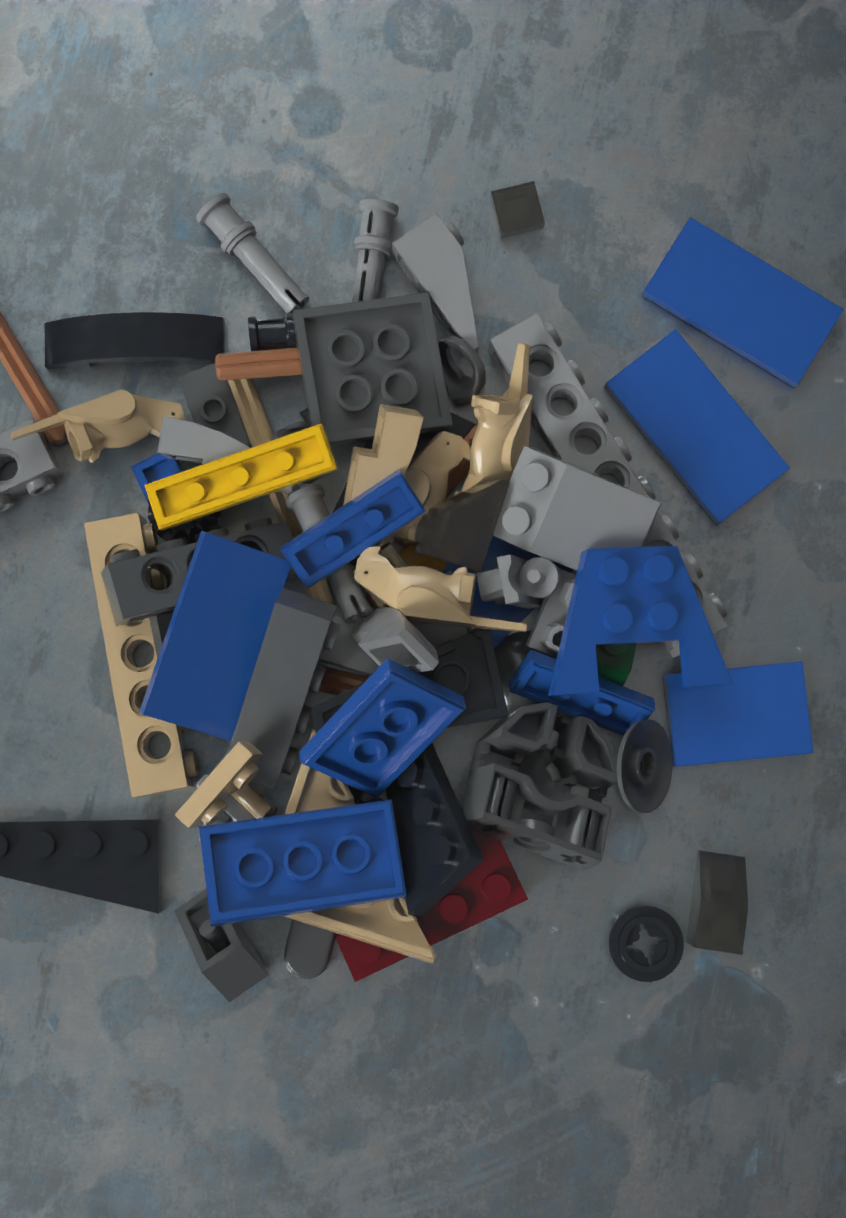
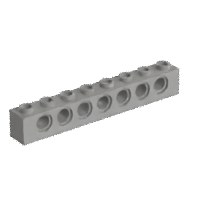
M535 313L490 339L488 352L508 385L510 384L518 343L530 345L529 362L543 360L550 366L551 373L544 377L534 376L528 371V394L533 395L531 423L550 455L599 476L602 474H612L618 478L620 485L649 498H656L647 479L643 475L637 477L628 462L632 460V456L624 441L619 436L614 439L606 427L605 423L608 422V416L601 403L596 398L590 400L581 386L585 383V379L578 365L573 360L567 362L558 348L562 345L559 334L549 321L544 324L538 313ZM555 398H566L572 402L574 412L566 416L558 415L552 410L550 402ZM582 435L593 438L597 444V451L590 455L580 453L575 448L574 439ZM658 512L643 547H678L714 635L728 627L723 619L727 616L726 609L715 593L708 595L699 580L703 577L702 570L690 553L684 555L676 542V539L679 538V533L670 517L666 514L660 516ZM679 641L664 642L673 658L680 655Z

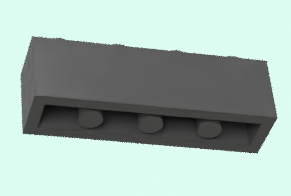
M286 588L282 589L275 602L228 750L229 753L239 741L252 743L264 755L255 764L260 769L251 781L275 789L282 773L291 775L299 752V748L291 746L295 732L304 735L312 713L311 707L305 706L308 693L312 691L318 694L327 666L318 664L323 649L332 651L341 624L333 622L337 608L336 605Z

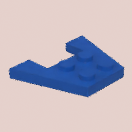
M677 546L587 549L581 552L548 696L599 693L596 646L679 641L683 688L733 684Z

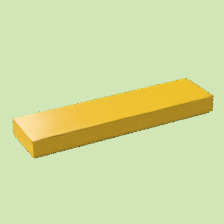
M321 423L144 486L158 528L163 531L338 470L324 425Z

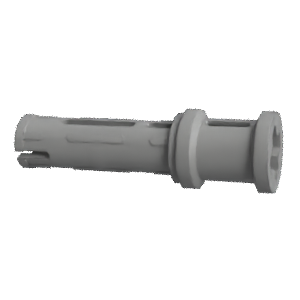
M225 192L210 199L196 215V221L201 226L207 225L222 242L220 248L224 253L230 256L236 255L285 311V314L296 310V304L302 309L310 297L298 287L255 238L257 233L255 226L250 221L244 222L230 206L231 199Z
M363 199L359 202L358 210L362 213L359 237H356L353 243L355 252L359 255L352 302L380 299L385 258H388L393 252L392 242H390L393 218L397 217L399 207L392 202L381 199Z
M320 484L303 487L290 494L285 500L287 509L294 511L303 532L330 515L323 500L325 491ZM350 562L327 576L346 623L357 621V611L361 619L373 612L372 606L369 605L360 584L354 579L355 575L352 572Z

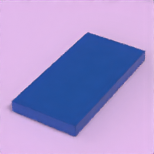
M691 217L642 293V296L794 388L800 382L844 310Z
M676 329L605 383L604 388L717 526L790 469Z
M201 531L139 711L141 714L219 738L232 740L275 602L284 588L291 567L287 560Z
M392 800L199 827L211 927L393 900L407 896Z

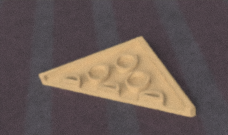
M312 730L309 741L316 734V731ZM301 764L285 814L356 804L347 784ZM405 898L284 916L431 964L435 959V953L428 944L417 922V918L414 915H408Z

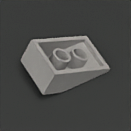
M524 446L487 533L531 553L577 570L581 552L587 549L643 547L662 503L539 449Z

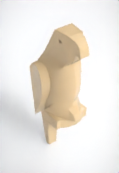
M518 343L509 389L503 396L472 395L471 406L474 407V415L478 419V427L472 440L468 476L461 492H455L457 507L471 514H490L507 481L511 478L524 446L529 447L533 395L528 394L529 344Z
M121 389L57 412L56 415L10 433V437L13 441L64 425L75 459L78 461L89 460L90 463H94L99 459L103 449L130 446L147 437L148 434L160 437L163 416L186 420L180 403L142 397Z
M446 431L437 433L410 462L404 477L426 512L380 541L379 547H382L388 541L392 544L393 540L397 539L419 547L432 548L434 541L440 540V531L435 526L434 521L446 499L449 470L456 467L462 459L465 461L470 460V446L461 436Z
M378 546L365 549L357 559L355 581L389 607L400 611L410 622L471 629L481 628L526 632L527 624L471 616L476 574L468 573L467 567L458 568L452 575H446L424 566L394 568L387 558L379 555L381 548Z

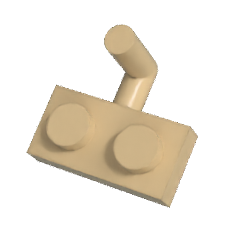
M239 741L177 811L175 816L188 828L200 827L203 823L212 825L226 810L228 805L223 800L230 794L256 819L267 817L273 808L247 785L258 773L260 768L255 764L264 754L252 743Z

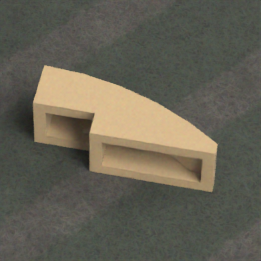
M380 404L372 449L353 447L343 506L398 469L405 476L416 449L424 419L417 410Z

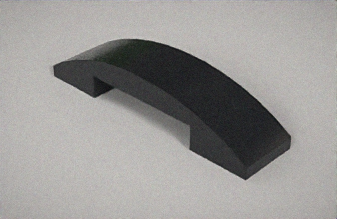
M133 312L87 315L44 323L46 369L91 368V363L178 360L180 365L215 363L216 355L225 353L223 317L186 313Z

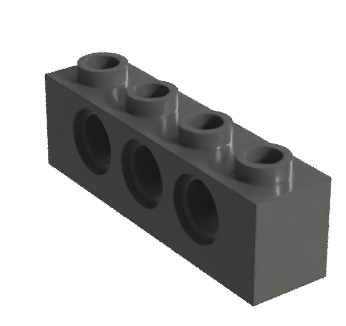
M271 518L249 522L244 525L246 531L229 534L228 528L208 532L285 560L287 559L281 552L280 547L292 540L288 522L283 521L272 524ZM175 539L157 545V552L140 556L138 550H129L111 556L112 563L106 565L101 575L116 627L148 619L158 614L174 612L197 542L185 545L183 539ZM292 566L285 583L292 582L298 577ZM154 569L164 574L167 580L165 590H155L147 584L145 578L147 570Z

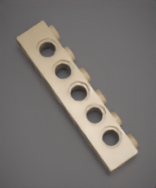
M139 513L84 523L132 798L144 797L194 787L192 777L199 775L198 762L194 748L187 749L184 731L190 729L152 718L139 712L141 697L148 688L157 662L150 619L116 627L101 575L106 565L112 563L111 556L129 550H138L140 556L151 554L152 551H157L158 539L153 529V524H147L146 520ZM154 569L146 571V582L151 588L155 590L166 589L163 573ZM142 643H151L154 648L153 660L147 666L137 667L133 660L134 650ZM163 732L169 737L171 747L165 757L157 759L150 753L149 742L155 734Z

